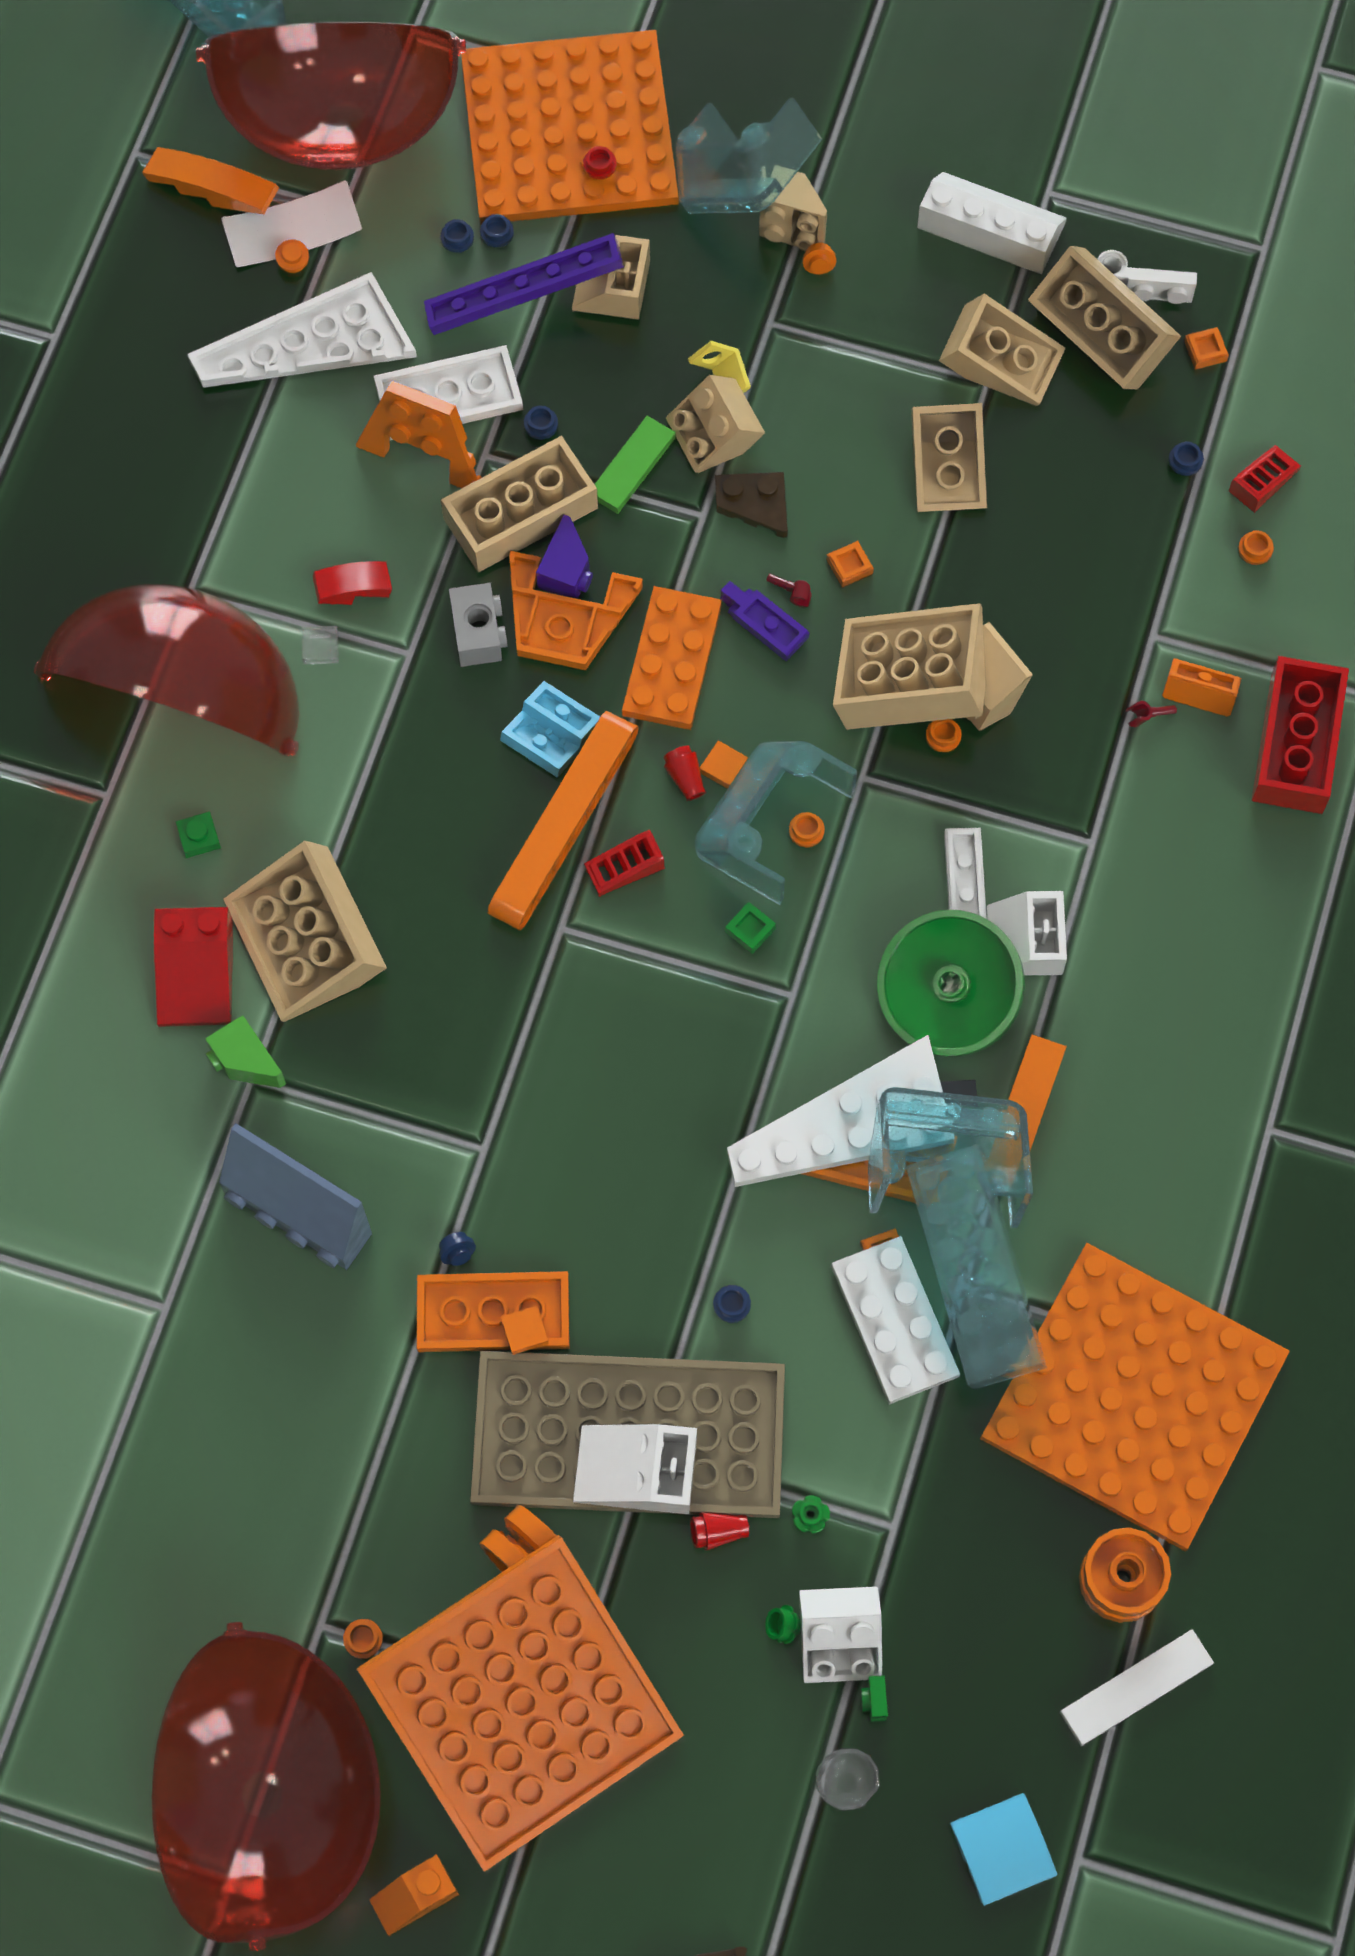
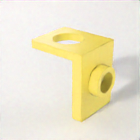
M710 341L688 358L690 364L710 369L713 375L735 378L743 393L751 388L739 349ZM720 352L714 358L703 359L708 353Z

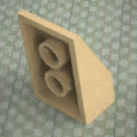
M982 294L965 304L939 361L965 379L1038 406L1043 399L1065 347L986 294Z
M982 403L912 407L917 512L987 508Z

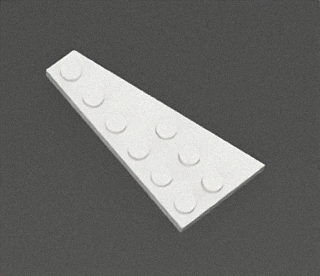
M372 272L187 354L189 362L203 388L417 357L413 344Z
M929 1036L921 1038L727 1147V1155L735 1187L953 1143L954 1134Z

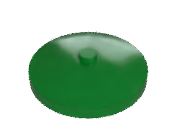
M963 910L934 911L922 915L905 925L892 938L884 951L877 976L879 1003L892 1029L910 1045L928 1035L933 1055L941 1057L966 1056L977 1053L994 1044L1009 1030L1015 1021L1023 1002L1025 990V975L1022 961L1009 937L988 919Z

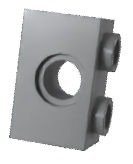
M491 583L450 588L449 594L460 666L502 661L501 648L508 646L505 626L498 627L496 616H503L500 595H492ZM477 621H483L487 623L485 626L479 628L472 626V624Z

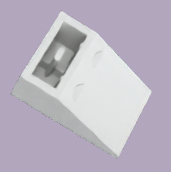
M661 1424L582 1425L573 1503L689 1514L697 1428Z

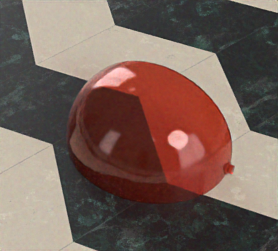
M381 22L301 23L255 27L214 35L205 40L203 47H196L197 61H204V64H206L210 89L219 109L232 127L249 143L268 155L289 164L319 170H347L370 166L388 160L413 146L429 132L439 120L451 99L456 84L458 57L460 53H466V40L459 39L453 32L445 29L414 24Z
M144 584L129 586L100 595L79 607L64 620L53 633L40 660L36 662L34 667V673L40 679L48 681L52 674L131 694L240 733L272 748L284 756L289 754L295 756L299 748V742L294 741L299 720L298 693L291 669L283 653L270 635L249 615L232 604L200 590L166 584Z
M231 1622L227 1624V1631L223 1635L208 1642L190 1660L178 1679L168 1701L154 1757L152 1776L153 1831L157 1856L166 1887L175 1906L186 1922L196 1932L209 1940L223 1943H249V1950L266 1949V1941L295 1934L325 1918L354 1889L365 1870L376 1839L380 1814V1777L373 1741L364 1717L347 1687L330 1667L311 1651L296 1642L266 1632L247 1631L243 1629L242 1622Z

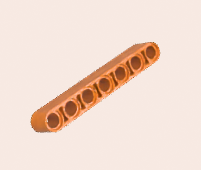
M605 711L601 715L495 892L488 907V915L518 930H522L631 749L638 734L639 727L609 711Z

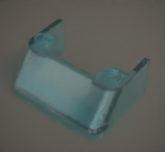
M789 98L771 122L752 123L747 126L742 132L740 140L737 139L714 105L707 103L690 126L678 135L676 156L679 201L686 211L691 214L760 212L777 199L821 142L822 138L794 98Z
M767 741L759 744L695 838V851L701 860L778 905L784 900L785 878L755 861L762 850V837L756 829L749 826L773 788L786 771L797 777L811 775L849 798H852L855 793L857 770L805 741Z
M899 1087L888 1088L881 1094L876 1108L868 1160L870 1213H878L888 1185L902 1179L906 1171V1161L977 1169L978 1182L986 1192L1008 1197L1010 1228H1018L1033 1196L1027 1114L1020 1104L1006 1099Z

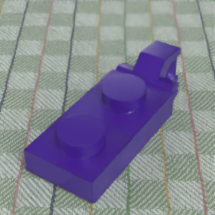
M729 581L720 590V599L729 607L728 613L733 619L783 660L787 661L809 638L810 632L757 589L755 591L748 589L744 592Z

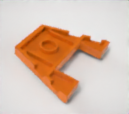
M391 381L358 439L356 447L384 458L390 449L391 437L398 443H407L422 449L429 455H438L450 460L449 484L464 488L481 479V476H476L474 470L476 465L475 457L467 451L465 446L468 438L456 405Z
M510 551L517 656L586 671L642 590L643 579L612 572L604 603H594L534 590L537 582L536 571L541 563V557Z

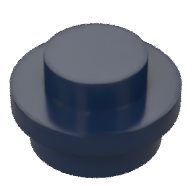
M493 214L488 216L482 223L480 235L485 244L498 248L511 242L514 236V229L512 223L505 216Z
M454 219L447 222L440 234L441 243L450 252H464L472 246L474 232L465 221Z
M546 406L533 407L524 418L526 433L538 440L550 438L558 429L557 415Z
M1182 442L1176 445L1169 455V465L1172 470L1184 476L1196 474L1202 468L1204 462L1202 451L1192 442Z
M454 1232L447 1235L439 1243V1257L444 1264L459 1266L471 1259L476 1245L472 1238L467 1237L466 1233Z
M727 1285L716 1293L713 1300V1308L716 1315L722 1321L737 1323L745 1319L749 1314L751 1299L742 1287Z

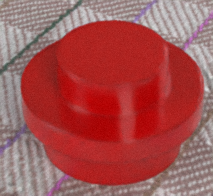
M596 146L591 148L583 159L584 171L591 178L606 179L616 170V158L606 147Z

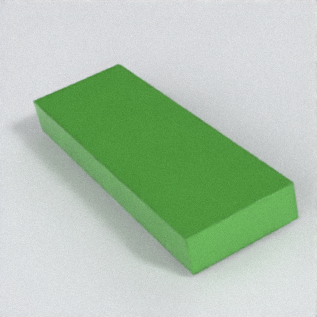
M646 416L594 484L597 488L598 503L619 514L675 440L676 432Z

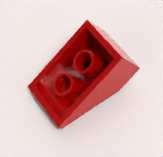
M228 907L155 909L154 963L158 1027L228 1025L231 1023L233 968V920Z

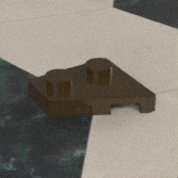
M784 472L715 475L717 513L730 518H739L745 524L755 528L758 525L776 531V536L787 538Z

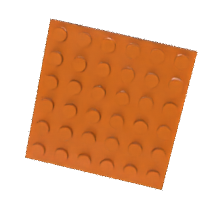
M656 30L461 49L480 225L488 216L493 214L503 215L512 222L679 204ZM593 147H606L616 158V170L606 179L591 178L584 171L583 159Z
M1086 1242L980 1439L1186 1552L1290 1350Z
M560 1535L357 1668L484 1872L684 1736Z

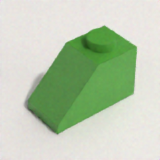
M243 1015L205 1038L210 1049L205 1055L216 1072L223 1069L231 1080L276 1088L286 1085L281 1070Z

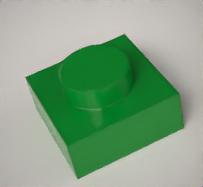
M210 811L175 821L186 858L221 848Z
M748 902L725 926V933L753 954L776 929V923Z
M885 1675L869 1676L867 1687L861 1688L862 1712H869L870 1722L886 1721L888 1717Z

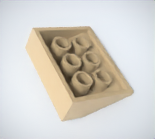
M980 603L845 619L833 707L846 730L982 716L986 683L983 614Z
M303 841L223 899L277 1014L283 1022L359 988L387 968L327 846Z

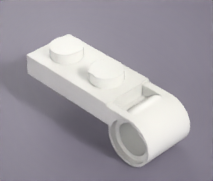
M1116 250L1105 251L1098 257V260L1109 271L1114 272V275L1142 301L1163 300L1174 304L1192 303L1197 285V273L1128 267L1126 257Z

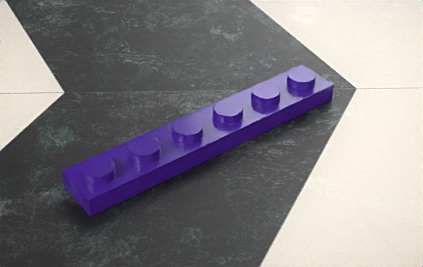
M614 233L425 300L424 306L429 328L433 335L624 268L618 241Z

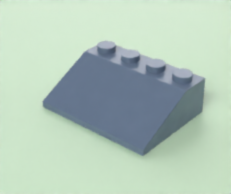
M235 1123L230 1132L219 1181L225 1193L224 1199L240 1210L246 1206L256 1213L254 1217L264 1226L273 1229L276 1225L286 1231L285 1237L296 1246L304 1249L308 1245L318 1252L316 1257L326 1265L335 1268L338 1264L347 1270L372 1235L362 1202Z

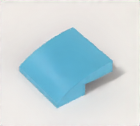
M543 681L524 701L522 711L501 732L500 741L558 778L582 749L600 716Z
M1024 1793L950 1823L962 1858L968 1866L979 1899L983 1905L1057 1876L1050 1853Z

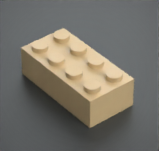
M1069 246L1028 299L1030 303L1123 389L1138 390L1181 337L1180 334L1099 260L1082 247Z
M560 436L441 499L444 521L476 570L480 572L508 557L510 551L518 552L555 532L563 515L571 517L572 522L598 509L596 486L564 438Z

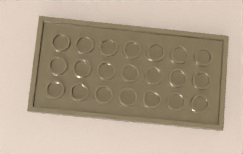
M480 1351L471 1505L504 1507L522 1505L527 1508L680 1514L573 1503L582 1425L661 1424L697 1428L689 1515H699L700 1512L746 1515L747 1517L780 1518L785 1364L518 1353L512 1355V1352Z

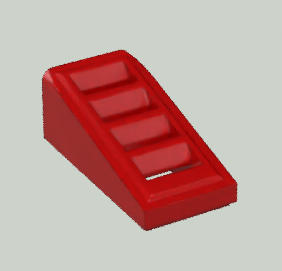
M1274 445L1232 480L1229 492L1255 513L1300 470L1301 465L1278 446ZM1274 457L1287 467L1285 471L1272 461ZM1267 465V466H1268L1269 468H1271L1275 473H1277L1278 476H1277V477L1273 476V475H1272L1269 471H1267L1264 467ZM1257 474H1261L1270 483L1266 484L1257 476ZM1251 480V481H1252L1253 483H1255L1259 488H1261V490L1258 491L1257 489H1255V488H1254L1251 484H1249L1248 482Z
M651 830L642 832L584 863V867L598 896L665 869L664 857ZM646 849L650 858L644 860L640 850ZM631 854L637 864L632 868L626 856ZM617 860L624 871L619 875L612 863ZM602 866L606 867L611 878L606 882L599 870Z

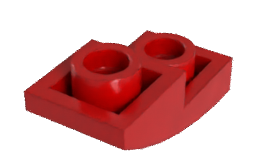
M386 561L347 563L320 569L313 573L318 604L352 605L355 596L389 598L392 591Z

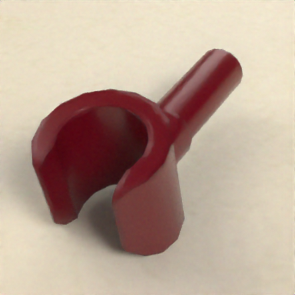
M771 573L767 576L768 582L788 592H792L790 597L792 604L799 607H808L812 594L810 586L806 581L797 580L793 583Z
M1141 700L1128 707L1125 712L1132 711L1136 714L1137 718L1128 723L1129 726L1135 728L1148 721L1151 717L1176 714L1177 708L1175 705L1150 707L1147 702Z

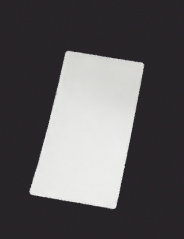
M342 181L324 190L287 203L268 207L265 214L248 212L222 218L236 267L275 260L277 247L286 240L301 241L310 250L362 229L347 181Z

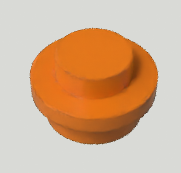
M286 240L276 249V262L282 270L288 273H297L308 264L309 251L301 241Z
M814 243L806 249L803 255V266L811 274L820 275L828 273L836 265V254L829 245Z
M1259 530L1245 534L1238 545V552L1241 558L1253 565L1266 563L1274 551V545L1269 535Z
M952 719L932 721L927 727L926 741L932 749L938 752H950L961 741V729Z
M800 813L789 824V836L798 846L813 847L820 843L824 837V823L819 816L813 813Z
M358 1619L346 1628L343 1642L350 1655L358 1659H367L374 1656L380 1650L383 1643V1635L375 1622L369 1619Z

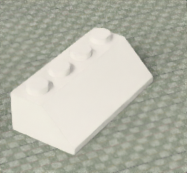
M942 172L932 180L920 204L917 228L1042 274L1067 218Z

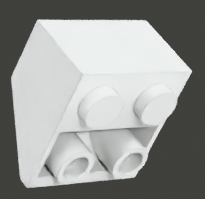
M1027 891L987 905V919L998 926L1016 947L1022 961L1024 975L1063 974L1067 961L1063 891Z
M878 1587L799 1590L804 1683L868 1680L869 1676H882V1614Z

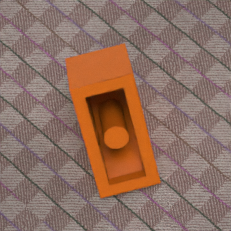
M436 1854L399 1876L369 1900L386 1933L390 1936L458 1896L459 1893Z

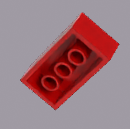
M1278 656L1271 674L1251 801L1323 814L1331 795L1349 668Z

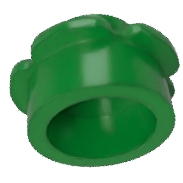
M809 1495L804 1500L796 1501L792 1508V1514L794 1515L793 1523L802 1532L819 1533L825 1528V1522L830 1518L828 1506L822 1503L821 1498L814 1495ZM809 1511L814 1512L815 1515L813 1518H809L807 1516V1513Z
M790 1605L773 1608L766 1618L765 1628L767 1635L778 1643L789 1644L800 1632V1618L796 1613H793L794 1609Z

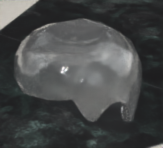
M842 1748L833 1751L825 1757L817 1769L815 1780L817 1791L826 1804L838 1810H852L863 1807L878 1790V1767L869 1755L857 1749Z

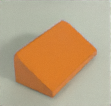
M1175 658L1166 681L1163 698L1227 717L1232 713L1242 678Z

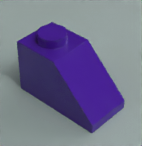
M563 515L536 571L537 587L552 594L578 599L581 591L587 592L593 573L589 571V557L571 517Z

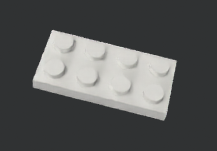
M506 345L374 376L379 401L391 381L456 405L462 424L523 410V402Z
M901 1236L831 1264L833 1273L889 1405L960 1376V1372Z

